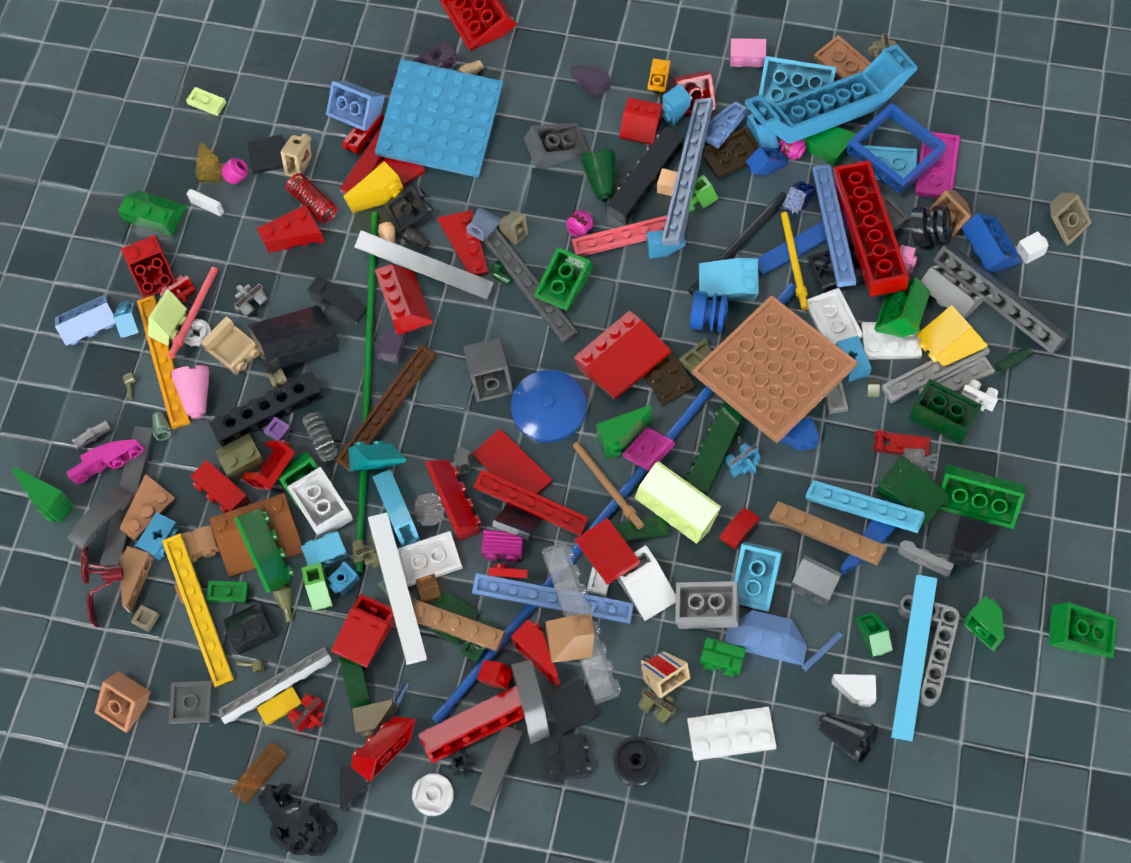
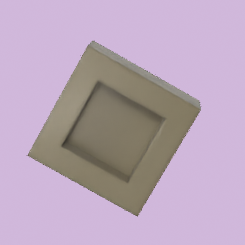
M141 605L131 623L150 632L160 615Z

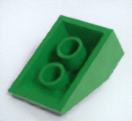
M557 247L534 297L567 311L585 286L594 268L593 264L588 259Z
M651 404L596 424L597 440L605 459L620 456L646 427L650 426L652 423Z
M13 467L12 471L32 503L37 507L36 511L52 523L54 520L62 523L74 505L61 490Z
M1069 602L1052 605L1048 645L1067 651L1114 658L1117 618Z

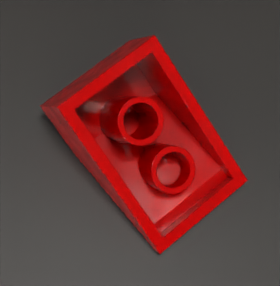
M527 620L511 636L513 646L527 660L531 659L533 666L558 688L560 685L559 677L554 663H551L550 652L542 633L543 629L535 621L532 623Z

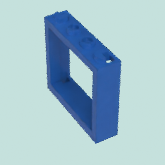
M890 103L848 142L846 153L858 162L870 160L874 175L899 195H902L944 155L947 145L942 139L934 136L929 129L917 123L913 117L904 113L900 107ZM889 117L933 150L904 178L861 145Z

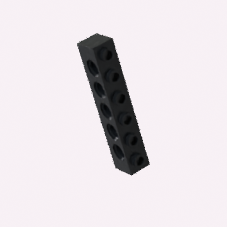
M305 373L299 376L298 379L286 382L280 388L270 390L263 396L252 399L241 407L233 408L223 416L215 417L209 424L221 447H224L248 433L252 434L268 426L274 417L282 419L324 398V395L313 373ZM304 389L302 393H297L299 390ZM282 398H287L284 402H280ZM266 406H270L268 410H263ZM248 415H253L251 418L246 419ZM236 423L233 427L228 428L230 424Z

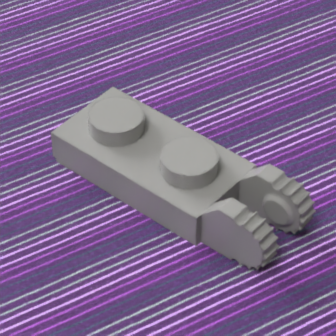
M903 540L898 548L900 555L946 577L950 575L954 566L945 557H937L932 555L927 549L916 548L915 544L911 541Z

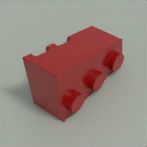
M306 205L257 228L268 253L291 249L293 246L302 245L304 247L315 242H319V244L325 243L321 231Z

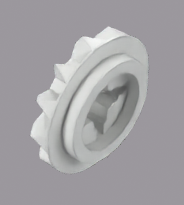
M194 319L185 337V343L191 347H199L201 341L211 332L209 324L204 320ZM193 330L199 332L200 337L194 336Z

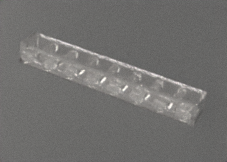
M566 542L542 549L541 553L563 616L593 615L592 605L587 603L585 599L587 595L584 584H580L578 579L580 576L579 568L577 565H573L571 559L574 557L571 546H567ZM593 622L594 642L592 657L579 659L593 702L595 705L618 698L620 696L618 692H621L618 680L614 681L612 676L614 668L611 660L607 661L605 653H608L604 641L601 642L598 634L601 633L597 622Z

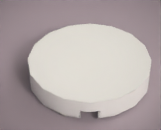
M428 774L416 782L412 791V799L415 807L421 813L427 816H438L450 808L454 799V791L451 783L444 776Z

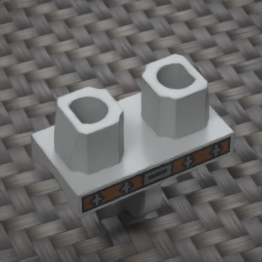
M260 283L249 293L247 292L252 288L249 284L244 288L241 285L236 287L239 292L235 295V298L240 300L234 304V309L237 312L241 311L247 317L255 311L249 304L252 300H255L260 306L267 301V296L263 292V287Z

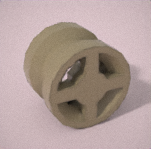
M282 368L278 369L276 373H268L274 390L288 382Z

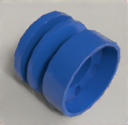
M695 290L690 329L702 331L705 323H709V331L713 332L714 324H718L717 333H722L728 314L727 294H722L721 302H717L718 293H714L712 301H709L708 292Z

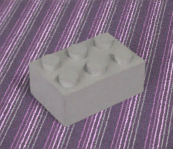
M737 581L676 583L675 622L678 628H739V587Z

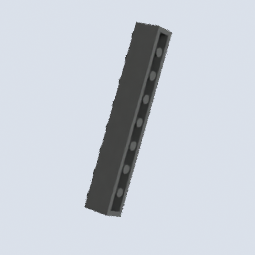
M953 244L944 245L933 259L935 263L1051 354L1058 351L1069 337L1067 333Z

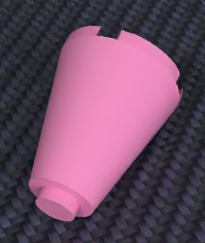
M195 365L196 369H189V366L175 369L171 373L187 416H191V419L202 418L203 414L206 413L210 373L208 366Z

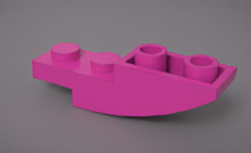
M121 440L107 443L81 455L82 463L66 473L73 482L79 485L86 482L88 478L96 473L103 471L107 466L112 470L120 468L124 463L139 456L146 449L137 440Z

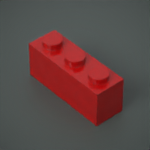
M207 460L190 476L194 481L192 485L199 492L203 490L207 493L205 497L211 503L217 502L220 505L219 509L223 513L247 506L251 502L244 492Z

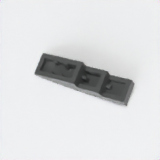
M508 726L501 729L475 789L471 805L490 812L522 737L521 731Z

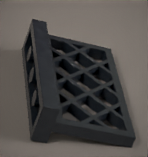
M853 244L848 245L849 251L855 250ZM829 250L807 256V261L819 286L820 295L837 288L842 292L866 285L861 269L855 268L856 264L859 263L858 258L851 255V260L854 261L853 269L856 285L837 287L834 271L825 268L828 263L832 264ZM822 260L825 262L821 267L814 264L813 261ZM823 272L831 276L821 280L820 275Z

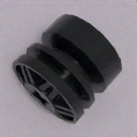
M947 205L933 206L931 212L928 207H918L912 210L910 223L911 235L915 246H930L932 240L935 245H940L941 243L949 244L951 242L952 218Z

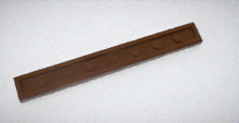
M420 344L335 459L337 464L350 471L348 448L354 446L356 442H366V445L373 444L433 362L437 353Z

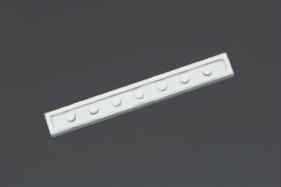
M383 513L368 517V522L406 664L427 660L388 514Z

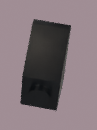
M340 766V809L343 812H348L368 790V783H371V781L366 780L351 766Z

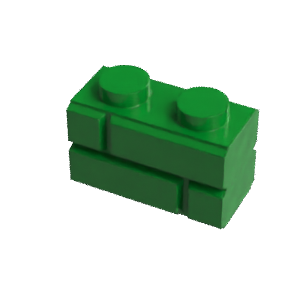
M706 637L700 664L706 670L714 671L719 669L723 671V674L734 677L735 674H740L746 648Z

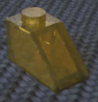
M199 143L195 171L199 182H221V168L223 165H221L219 158L206 145Z

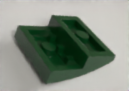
M445 591L442 592L434 604L435 607L474 620L479 613L468 604ZM425 626L455 646H458L461 641L460 638Z

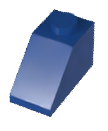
M759 147L746 161L750 167L749 170L754 175L767 176L789 164L787 158L781 154L780 149Z
M811 417L801 420L779 442L800 451L804 449L811 450L819 444L820 436Z

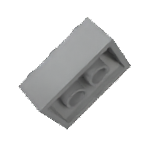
M939 265L930 267L921 280L922 284L930 291L929 296L937 299L936 302L940 306L949 308L952 305L963 318L968 317L984 301Z

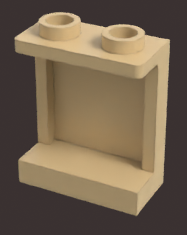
M227 316L201 341L205 351L235 375L244 371L247 364L259 355L254 341L234 326L232 320Z

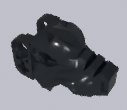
M283 782L278 787L267 784L257 799L260 806L264 807L265 814H269L268 818L273 822L270 828V837L274 845H278L281 850L286 849L287 852H291L294 855H305L306 853L311 856L323 855L338 832L337 823L327 815L325 809L319 808V803L316 802L306 807L301 806V801H295L288 794L292 784H285ZM325 825H330V833L326 832ZM315 841H318L320 848L315 853L312 850V845Z

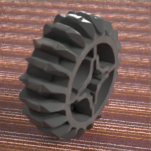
M311 412L303 417L304 426L321 461L325 463L338 457L339 452L320 412Z

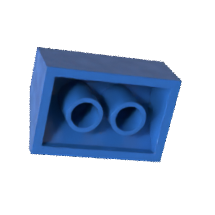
M977 213L962 226L965 238L971 242L973 252L980 257L981 265L986 271L997 273L1023 262L997 217Z

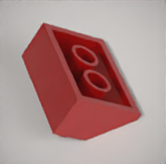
M393 717L389 722L385 721L376 735L372 734L362 748L359 747L354 751L351 767L370 782L410 743L416 720L413 718Z

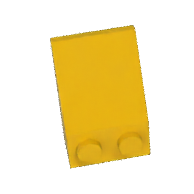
M384 161L343 197L350 211L356 213L386 204L403 192L404 188L399 176Z

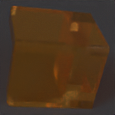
M435 574L415 579L422 602L427 604L428 600L441 596Z

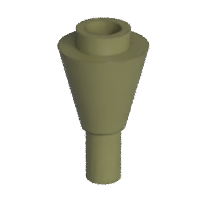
M287 585L280 586L272 594L283 611L285 622L289 623L294 621L291 612L292 588H287Z

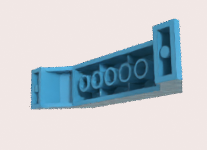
M896 44L883 49L882 53L860 73L774 105L767 102L762 95L745 100V105L764 128L791 144L879 110L917 71L918 67Z

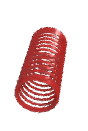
M297 173L288 180L286 190L302 205H306L309 212L321 223L329 222L335 216L337 206L316 188L304 174ZM303 177L302 179H300V180L294 185L293 190H291V187H292L293 183H294L298 178ZM294 178H296V179L292 182V184H291V186H290V190H289V185H290L291 181H292ZM333 206L332 211L324 218H321V216L325 215Z

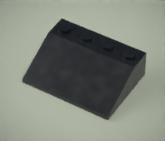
M318 305L248 324L247 326L267 372L338 352L339 339L333 325Z

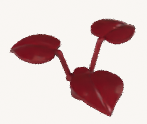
M89 544L84 550L78 547L82 580L85 584H88L89 573H101L102 581L106 580V583L90 590L87 595V615L89 621L98 628L100 626L95 618L93 595L96 591L108 585H113L112 581L123 580L124 574L122 564H90L88 562ZM89 567H92V568H101V569H100V570H91V569H89Z

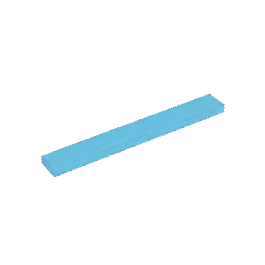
M916 575L891 738L913 741L937 578Z

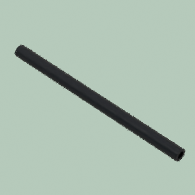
M781 192L716 261L731 259L788 199V195L785 192ZM699 279L688 290L692 296H694L695 290L699 291Z

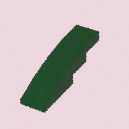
M661 517L640 519L644 524L641 529H637L631 520L612 524L627 544L647 542L649 539L665 538L670 535L668 522Z

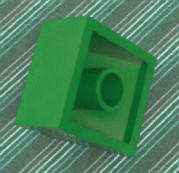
M306 451L290 461L278 477L279 482L298 508V504L287 487L318 469V466Z
M985 596L969 612L962 624L994 652L1004 639L1002 609L999 608V604L994 599H989Z

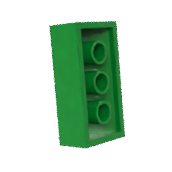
M946 464L940 488L948 497L939 509L1014 529L1025 496V485Z

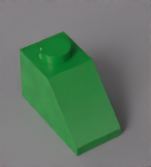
M875 612L855 617L864 643L873 657L892 651L889 630Z

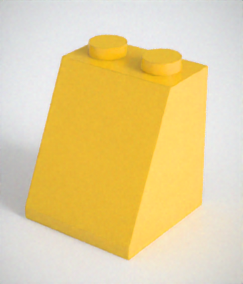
M952 305L916 335L921 340L918 344L925 352L927 350L930 351L928 356L935 363L939 361L942 366L987 347V344Z

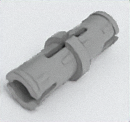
M104 420L97 426L86 429V432L72 439V441L79 450L92 441L96 442L97 438L111 431V428L106 420Z

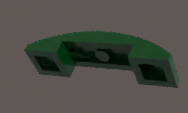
M339 656L345 688L353 714L352 709L371 704L369 690L366 685L363 666Z

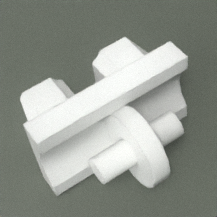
M972 379L968 385H965L962 395L982 404L980 411H984V409L993 411L998 401V390L988 388L986 393L979 391L981 383Z

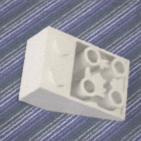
M645 545L634 552L640 564L617 578L631 602L634 603L643 620L647 621L676 603V595L656 559Z

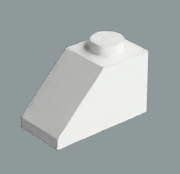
M833 675L832 684L853 704H858L859 707H870L871 704L875 703V675Z

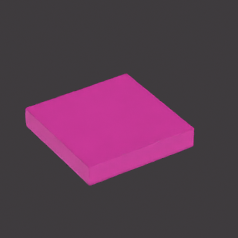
M646 427L622 455L625 459L650 472L657 461L660 462L675 443L668 437Z

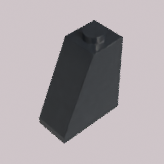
M960 515L955 528L948 561L968 567L994 543L1000 527Z

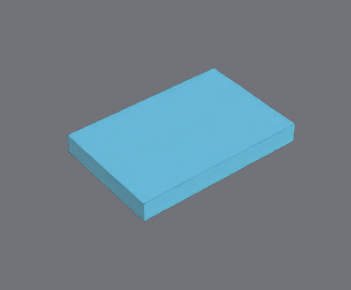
M863 145L903 178L917 166V149ZM875 176L876 181H882L877 176Z

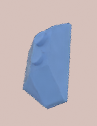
M754 610L739 619V628H727L724 641L746 648L748 653L801 666L804 664L807 644L792 619Z

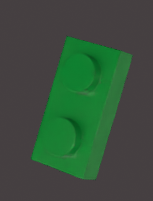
M209 581L206 600L208 602L247 604L249 583Z

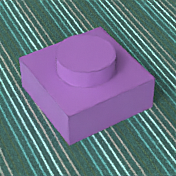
M274 417L264 430V433L276 441H281L289 433L291 427L277 417Z

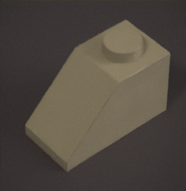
M511 212L500 220V232L514 245L518 244L528 235L526 216L524 214Z
M391 699L352 709L356 733L361 737L363 736V738H369L372 734L378 733L381 725L385 721L388 722L398 708L397 703Z

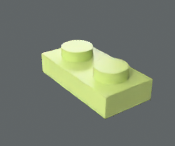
M196 87L186 100L188 105L216 116L219 115L226 104L224 98Z

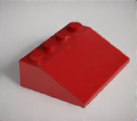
M440 0L469 51L506 35L517 25L503 0Z
M628 311L580 351L574 359L581 373L616 400L669 355L671 351L639 317Z

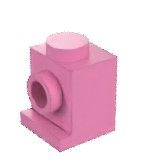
M901 245L900 252L907 273L912 276L917 256L914 255L916 248Z

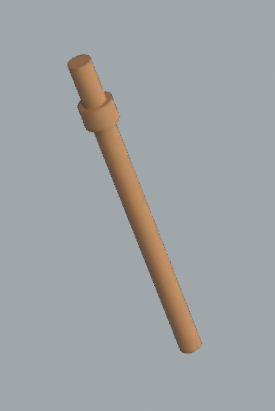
M575 442L573 448L621 507L624 516L630 519L637 529H641L644 524L636 515V510L627 504L579 442Z

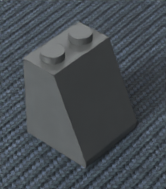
M500 338L463 346L477 403L513 394Z

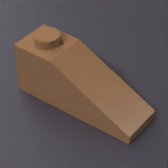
M127 546L125 552L120 557V564H122L124 579L121 580L122 606L132 613L154 558L148 552Z

